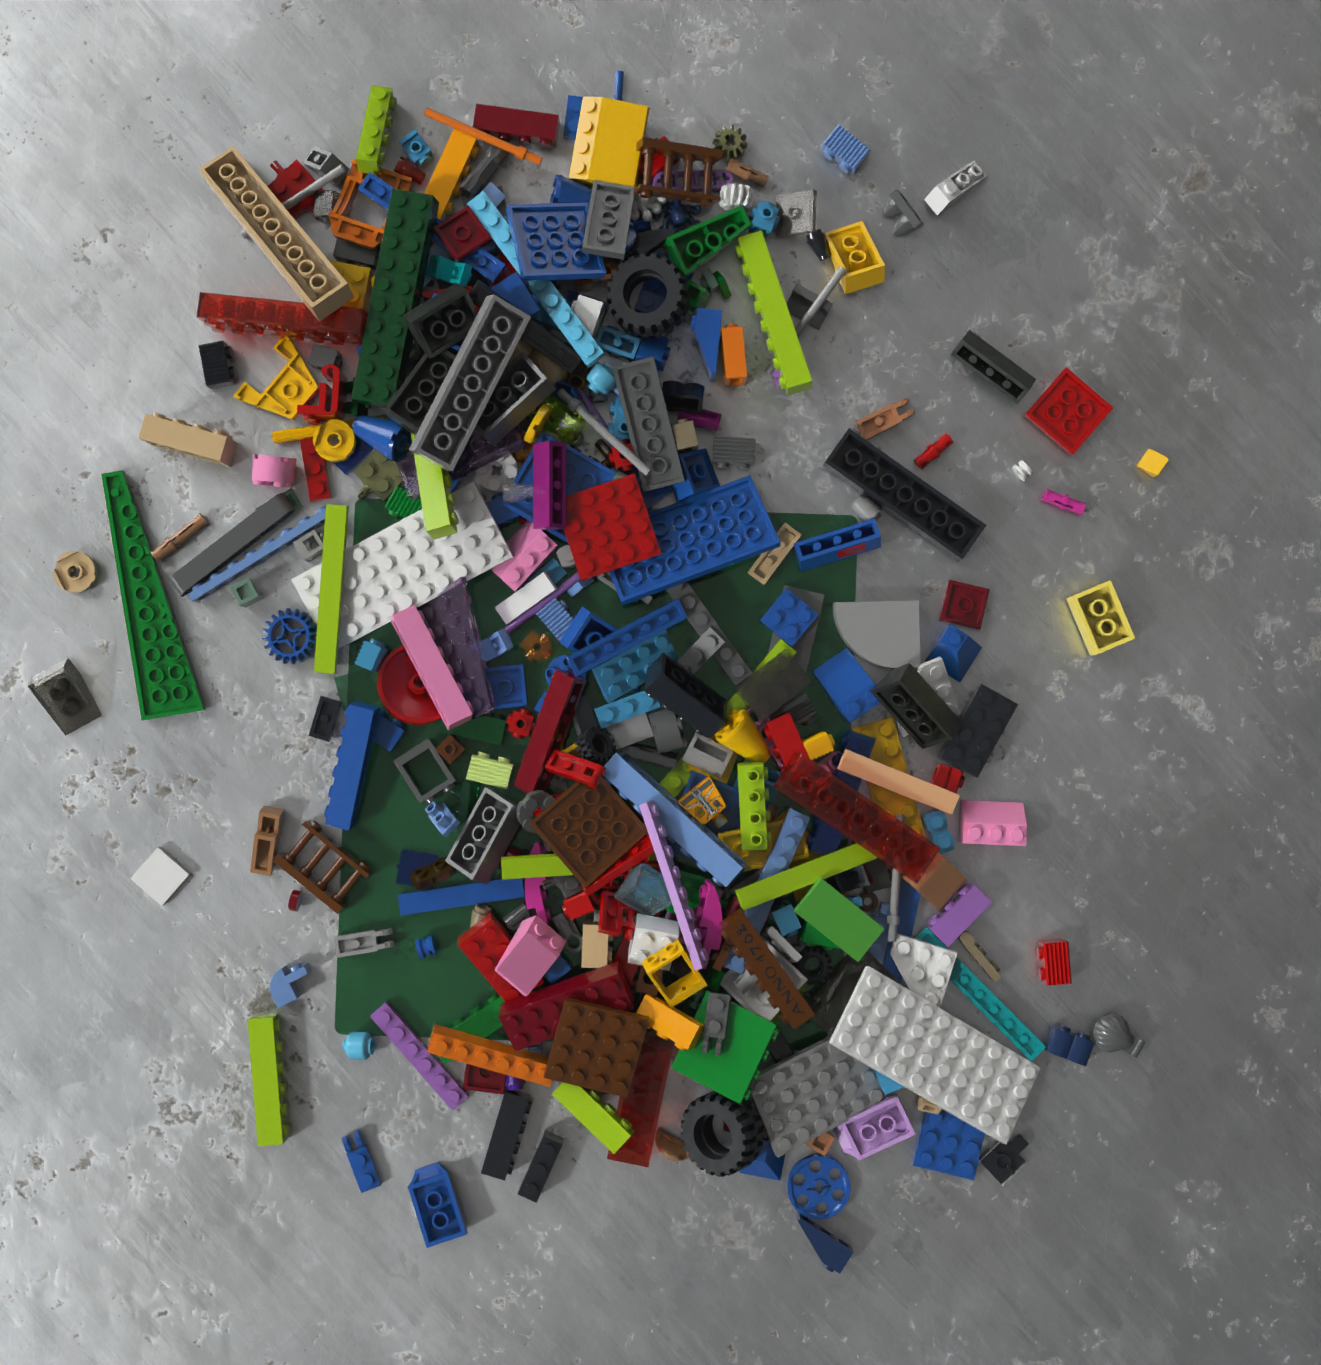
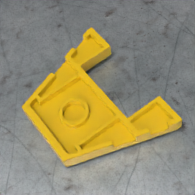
M284 333L273 349L287 359L288 363L262 394L244 382L233 396L237 400L294 421L299 416L297 414V405H308L318 393L320 387L291 339Z

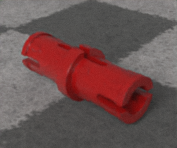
M944 433L932 445L929 444L927 449L913 461L923 470L935 458L938 459L941 456L940 454L952 445L954 441L947 433Z

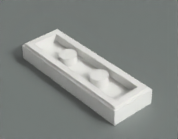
M543 572L497 605L495 609L507 625L557 590L548 574Z

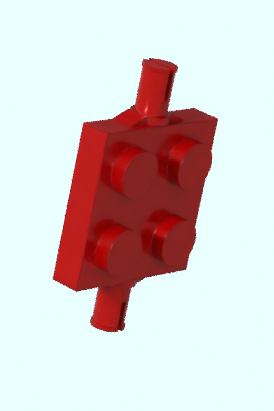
M297 159L285 169L276 160L273 161L274 164L271 163L270 167L277 173V177L267 187L282 204L316 180ZM320 188L287 211L295 220L308 211L318 220L322 217L323 213L315 205L318 199L326 192L323 188Z

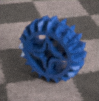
M286 608L285 614L282 610H279V618L272 614L273 623L266 621V625L270 627L269 629H263V632L268 633V636L262 637V640L269 643L265 644L264 648H272L268 654L270 656L275 655L276 661L282 658L283 664H287L290 659V663L294 665L296 664V658L302 663L304 662L303 655L306 658H310L311 655L308 651L315 652L312 644H316L314 636H317V632H313V630L317 628V625H310L313 618L308 617L306 619L307 613L303 611L300 614L299 609H294L292 613L290 608ZM296 619L304 627L294 629L288 620ZM281 625L282 634L276 638V631ZM289 632L297 633L295 637H292L294 638L293 641L287 639ZM306 634L305 644L300 649L299 641ZM287 643L294 653L287 654L278 645Z

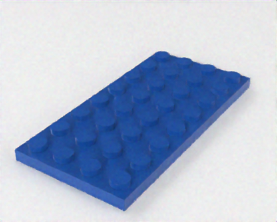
M749 475L648 513L661 555L609 573L623 606L781 547V543L754 482Z

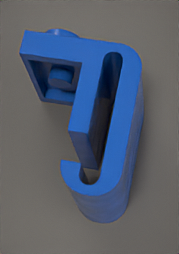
M517 272L491 288L529 316L540 310L538 305L541 302L534 292L532 294L529 293L526 288L529 283L526 279L523 280L522 275H518Z

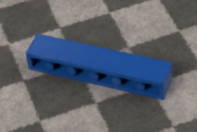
M356 700L348 705L345 710V718L347 720L341 730L342 744L338 747L336 754L338 763L332 773L334 783L329 789L328 797H330V802L324 812L326 825L348 831L356 826L380 711L379 706Z

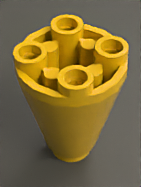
M736 709L732 710L727 715L728 720L726 724L714 734L715 739L747 760L763 762L764 764L770 758L771 753L753 719L745 709L738 712Z

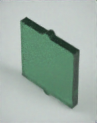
M363 669L334 678L338 690L337 696L340 697L343 711L356 700L368 704L379 701L375 690L376 683L372 680L370 670Z

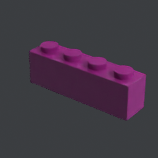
M546 441L533 444V529H566V443Z

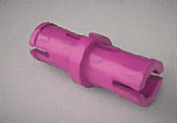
M1046 489L1042 496L1043 502L1058 506L1060 510L1066 509L1079 515L1083 514L1086 507L1085 502L1070 498L1068 494L1062 495Z

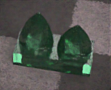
M458 782L450 790L455 797L460 799V803L453 805L450 810L463 824L466 823L478 801L480 782Z

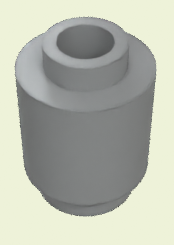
M863 494L851 505L854 509L853 512L863 521L871 519L877 521L882 516L879 513L882 509L868 496L865 497Z

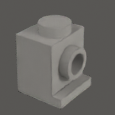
M314 529L293 542L304 561L310 562L313 558L323 553L324 533H319ZM313 542L318 543V547L315 549L311 547Z

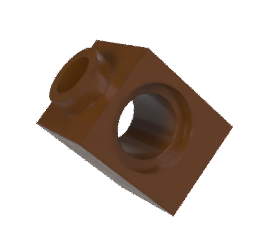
M450 734L435 750L449 764H453L468 748L455 735Z
M641 966L636 991L657 996V987L653 982H647L643 976L646 971ZM659 969L655 973L661 979L662 969Z

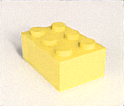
M1111 580L1066 598L1090 656L1097 655L1135 639Z

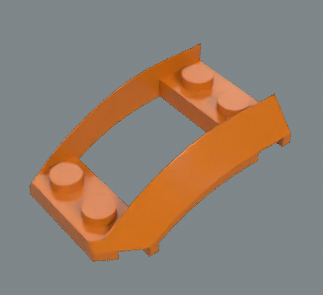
M353 159L349 175L347 174L340 196L328 216L334 237L373 250L382 243L386 220L383 226L378 228L346 217L354 202L359 186L368 175L358 171L357 162ZM382 168L380 175H375L394 189L409 191L413 180L410 177Z

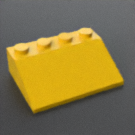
M583 97L569 179L588 188L593 187L594 180L636 188L642 152L636 151L637 142L642 137H645L650 108L604 97Z

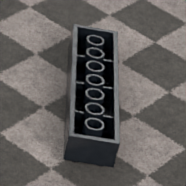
M850 428L823 464L824 468L865 497L868 496L875 504L957 562L965 557L986 527V524Z

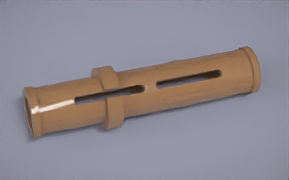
M199 513L171 537L167 536L164 539L165 541L150 553L158 562H161L172 551L176 552L181 544L205 525H208V521Z

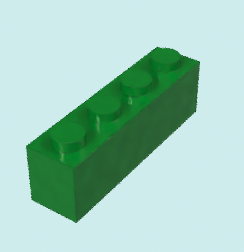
M497 993L487 999L488 1003L482 1008L478 1005L469 1011L470 1016L465 1019L460 1017L454 1021L451 1029L486 1038L503 1026L498 1015L500 1003L505 1001ZM441 1057L445 1064L452 1061V1059Z

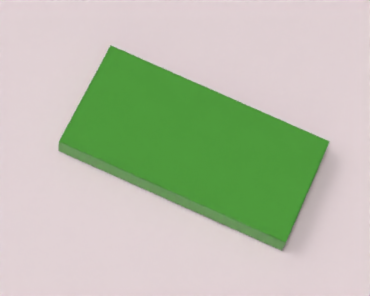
M819 877L793 910L857 962L861 960L884 930L881 925L821 877Z

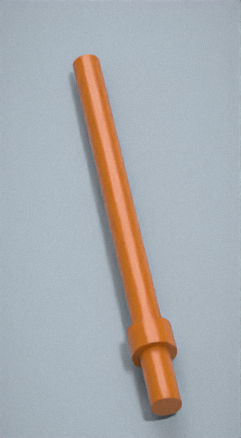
M428 107L424 112V116L510 152L520 160L524 161L526 159L539 166L542 162L543 157L529 152L527 148L521 145L517 147Z

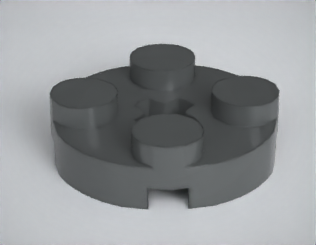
M542 790L529 792L526 794L527 797L523 801L520 800L517 805V820L525 830L531 833H536L529 824L536 817L533 812L537 811V807H540L543 811L556 800L553 796Z

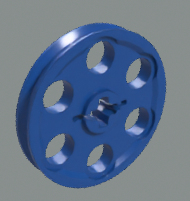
M813 1154L802 1158L792 1167L787 1179V1192L792 1205L800 1214L810 1219L824 1220L837 1215L845 1207L850 1196V1180L846 1170L836 1159L827 1155ZM814 1160L821 1163V1168L818 1171H812L809 1168L810 1163ZM833 1168L841 1171L837 1179H832L829 1176V1172ZM796 1174L804 1175V1183L800 1185L793 1182L794 1176ZM817 1182H820L821 1185H825L824 1187H821L820 1192H817V1189L813 1188L816 1186ZM836 1189H841L844 1192V1196L840 1200L832 1197ZM806 1195L808 1197L807 1204L799 1205L796 1202L797 1197ZM821 1202L828 1205V1209L824 1213H819L816 1210V1206Z

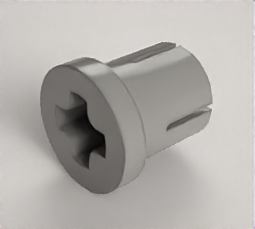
M744 968L743 973L732 983L744 995L756 984L755 982L758 978L754 974L751 976L746 968Z

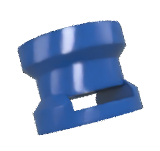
M433 935L423 940L420 938L415 940L420 960L425 959L429 955L437 956V946Z

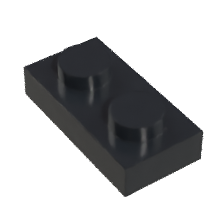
M320 696L308 736L330 742L342 704L341 701Z

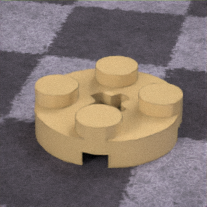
M69 551L61 555L56 561V568L53 571L55 582L60 588L68 592H85L98 580L97 565L85 553ZM73 567L80 569L78 577L71 576Z

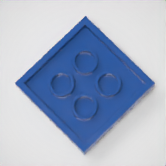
M943 1109L939 1114L924 1112L912 1165L974 1180L985 1133Z

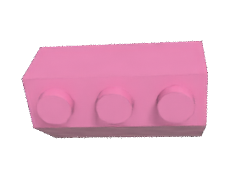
M527 520L507 541L514 557L491 570L517 592L559 547L542 530L533 529V523Z
M960 800L958 842L965 844L1026 846L1027 822L1023 803Z

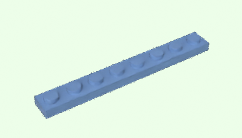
M326 505L316 511L317 514L311 518L307 516L298 522L299 525L292 529L290 527L280 533L282 536L275 540L272 538L263 543L264 547L258 551L254 549L245 555L246 558L242 561L232 562L224 572L214 573L209 577L211 580L205 584L201 582L192 588L193 591L188 593L190 599L194 602H200L290 546L312 530L325 524Z
M789 808L758 881L788 869L810 817ZM775 899L744 911V914L758 934L761 932ZM730 948L723 966L742 974L745 968L743 965L747 962L743 957L739 959Z

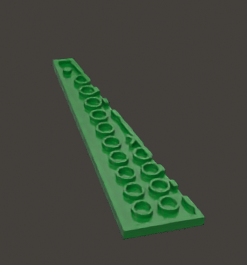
M122 470L101 474L141 720L206 710L156 562L150 553L151 548L126 474Z

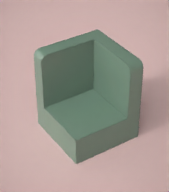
M247 578L230 587L238 604L246 608L264 599L263 595L258 593L251 578Z

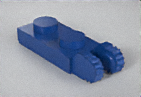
M356 1131L354 1132V1138L359 1148L353 1149L350 1138L347 1135L342 1137V1143L347 1152L346 1155L359 1189L363 1193L381 1186L382 1181L368 1145L365 1144L361 1132Z

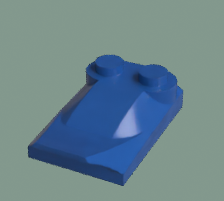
M439 1163L415 1170L412 1181L407 1187L426 1248L467 1235L466 1220L462 1215L448 1171L442 1168Z

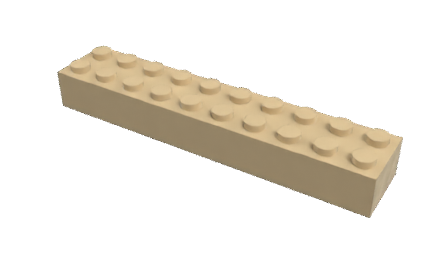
M234 146L199 168L208 186L319 322L354 298L345 279Z

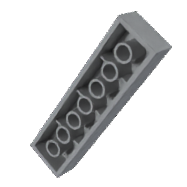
M494 294L486 296L409 448L411 452L446 471L454 470L531 316Z

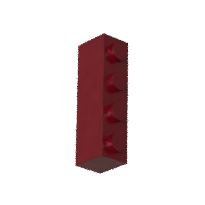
M476 104L473 121L474 128L506 142H510V140L518 141L522 145L533 143L539 144L543 148L557 146L560 125L559 115Z

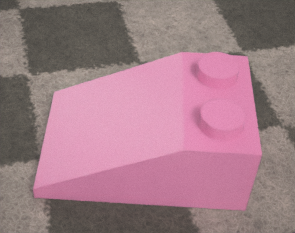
M537 915L525 919L518 927L495 971L524 996H528L556 961L566 940Z

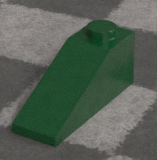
M492 713L491 717L484 716L472 719L449 731L446 726L440 727L439 732L503 745L507 720H503L504 715Z

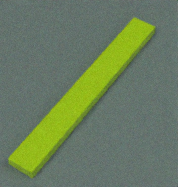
M326 504L314 672L336 674L349 510V506Z
M885 831L736 889L735 892L741 909L744 911L813 884L819 877L826 879L897 850L890 831Z
M655 852L649 856L648 860L658 861ZM556 854L501 857L502 880L573 875ZM636 864L631 868V871H641L642 865ZM647 865L645 871L656 870L657 866Z

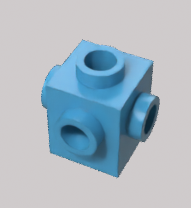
M760 201L757 207L753 206L748 217L751 219L748 231L754 233L762 230L764 238H767L772 228L776 229L780 219L777 216L779 208L767 201Z

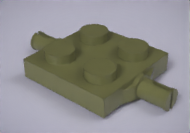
M406 446L405 450L409 452V447ZM374 450L354 470V473L361 479L364 485L356 495L363 500L371 491L385 502L394 491L396 485H401L413 471L405 464L403 459L398 463L390 461L377 450Z

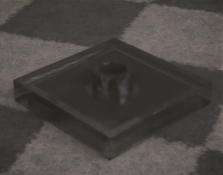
M815 189L776 195V207L779 208L777 216L780 217L776 227V237L782 238L816 233L817 191Z

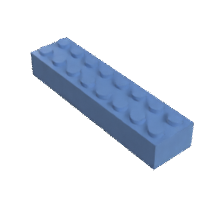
M622 752L615 753L604 766L606 772L603 776L610 786L614 785L619 789L618 794L625 800L630 799L634 803L633 807L640 814L642 813L639 805L653 800L654 804L659 808V820L666 829V838L672 843L676 841L681 846L680 850L687 857L690 858L692 856L697 860L696 865L704 872L708 870L713 875V881L722 887L724 885L727 887L733 884L748 867V863L719 839L706 825L701 824L686 811L674 796L627 754Z

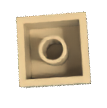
M585 919L583 923L581 968H600L608 965V963H612L613 947H609V941H613V936L598 933L599 923L593 922L591 919Z

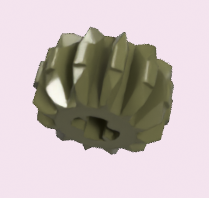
M733 124L730 125V130L723 126L722 132L716 131V138L712 141V144L715 145L714 149L723 150L722 158L726 156L727 163L730 157L737 161L738 155L744 156V149L748 145L745 142L746 134H741V128L735 131ZM728 141V143H730V141L734 142L733 146L732 144L728 146L726 145V142Z

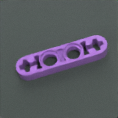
M725 169L712 170V183L713 181L715 183L711 186V192H719L723 185L732 184L733 176L729 171ZM693 170L691 192H703V186L698 183L697 179L701 176L704 177V170ZM684 171L672 172L673 187L671 189L683 191V187L678 184L677 179L680 177L684 178ZM664 172L656 174L652 186L662 187L659 180L663 179L664 181ZM721 176L724 180H727L725 184L719 180Z

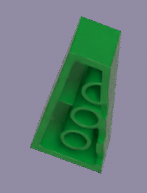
M741 205L667 237L663 245L671 262L677 265L684 279H686L745 233L751 223Z

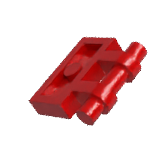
M604 890L601 893L598 933L619 937L621 930L625 932V939L633 940L636 926L634 918L637 915L636 900L628 898L627 903H623L624 895ZM623 913L626 915V921L622 920Z

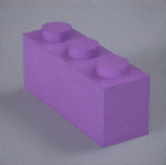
M972 883L963 885L958 890L959 895L954 900L951 898L943 907L944 910L939 915L937 913L934 914L928 921L930 924L927 928L947 947L992 904Z

